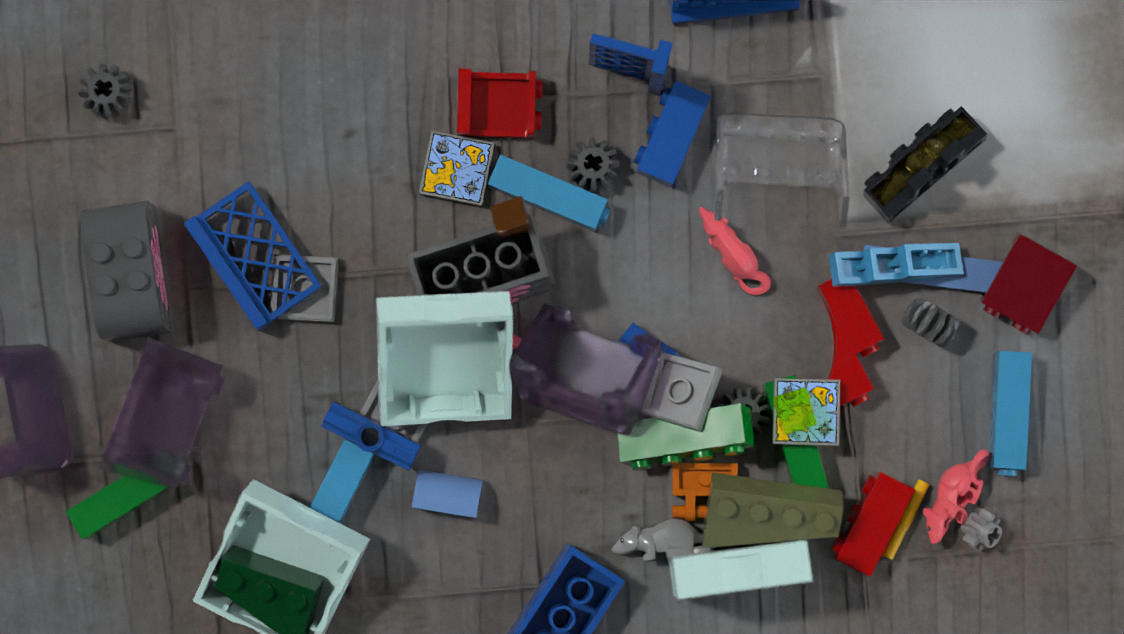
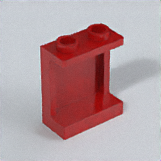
M459 68L457 135L479 138L535 139V130L541 131L542 111H535L536 99H542V79H536V71H530L529 73L472 72V69Z

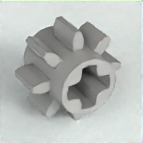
M984 508L980 510L979 514L976 512L969 513L965 524L961 525V531L965 534L962 540L979 552L982 551L984 546L992 548L1001 538L1002 529L998 526L1001 520Z

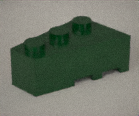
M233 545L222 559L215 589L278 634H309L325 576Z

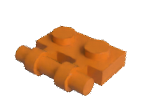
M681 463L672 465V496H685V505H672V518H685L687 522H695V518L705 519L707 506L695 505V496L709 495L712 472L738 476V463Z

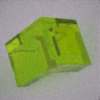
M806 387L773 397V404L783 435L817 425Z

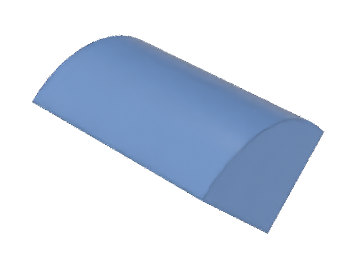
M419 470L412 508L477 518L483 480Z

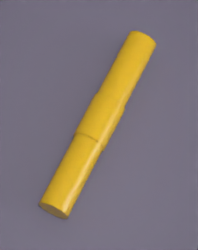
M920 479L917 480L913 488L915 492L882 554L883 556L893 560L930 484Z

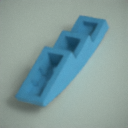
M959 243L904 244L899 247L869 248L864 251L834 252L829 254L833 287L898 283L964 274Z

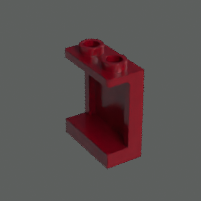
M1018 232L1012 242L1010 251L986 293L980 298L981 303L985 304L983 310L998 319L1005 315L1014 320L1011 326L1029 335L1031 330L1039 334L1076 270L1077 265Z

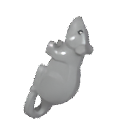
M672 518L658 523L654 527L640 529L639 526H633L629 532L619 538L611 550L621 555L641 550L646 552L643 555V561L658 559L657 553L666 552V557L668 558L718 551L720 547H694V545L703 544V534L698 533L687 521Z

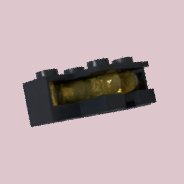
M962 106L955 112L951 108L947 110L934 125L928 122L914 134L916 138L913 140V143L908 147L902 144L889 156L891 158L888 162L889 167L883 174L877 171L865 181L864 185L866 188L863 191V196L888 224L986 140L987 133Z

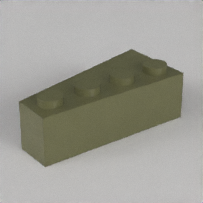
M712 472L703 526L702 548L838 537L844 508L842 491Z

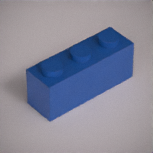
M675 81L673 88L666 86L659 102L660 105L664 106L659 118L653 116L646 134L651 135L647 147L640 146L633 162L639 165L637 168L638 174L672 188L710 101V95L678 81Z

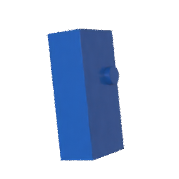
M566 543L508 634H592L626 581L569 543Z

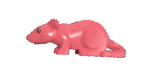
M700 207L699 215L703 228L708 237H710L708 243L715 250L719 251L722 256L721 263L734 275V280H738L743 291L754 296L766 293L771 287V278L766 273L758 270V260L748 243H744L739 239L735 231L727 225L728 220ZM741 279L757 280L760 282V287L750 288Z
M981 449L973 460L953 465L941 475L938 483L937 499L933 507L923 509V514L926 517L927 531L932 544L942 540L949 528V523L956 518L959 524H965L968 514L964 508L968 503L976 504L984 482L977 477V472L990 461L992 456L988 450Z

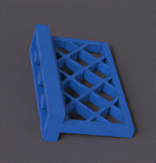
M669 0L672 24L795 11L800 8L799 0Z
M592 33L589 44V65L649 81L647 92L660 95L673 43L660 39L657 50Z
M250 181L197 217L193 216L184 223L256 330L260 332L271 325L270 323L322 288L314 273ZM247 191L255 200L253 214L235 211L237 198ZM231 203V208H230V210L223 209L224 207H226L228 204ZM259 207L265 216L257 215ZM217 212L229 214L226 232L213 230L207 219ZM234 215L252 218L248 236L231 233ZM256 219L269 221L272 224L271 240L253 237ZM277 233L284 243L276 241ZM217 235L225 236L224 245ZM230 237L247 240L244 259L231 257L227 251ZM252 241L270 244L267 263L249 260ZM274 246L289 249L291 252L289 267L271 264ZM295 259L302 269L294 268ZM235 261L243 263L242 271ZM248 264L266 267L262 285L248 282L246 279ZM270 268L288 271L285 289L267 286ZM293 272L306 274L313 284L303 292L289 290ZM253 288L261 289L260 298ZM266 290L284 293L282 306L272 313L264 305ZM288 294L297 295L287 302Z

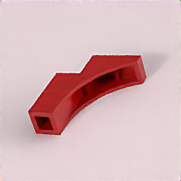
M832 279L816 288L827 309L833 331V361L827 380H840V407L848 402L851 403L852 407H855L870 399L867 392L874 389L856 354L860 353L864 358L879 350L880 348L877 343L884 340V337L857 287H833Z

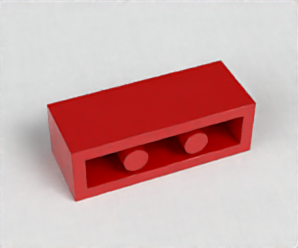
M877 472L875 477L872 475L868 476L861 490L865 496L860 506L857 504L853 505L846 521L850 522V525L845 535L840 532L831 550L835 551L833 559L868 577H871L915 492V489L882 472Z

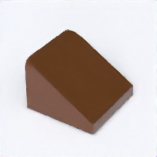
M522 196L491 206L495 228L501 238L532 228Z

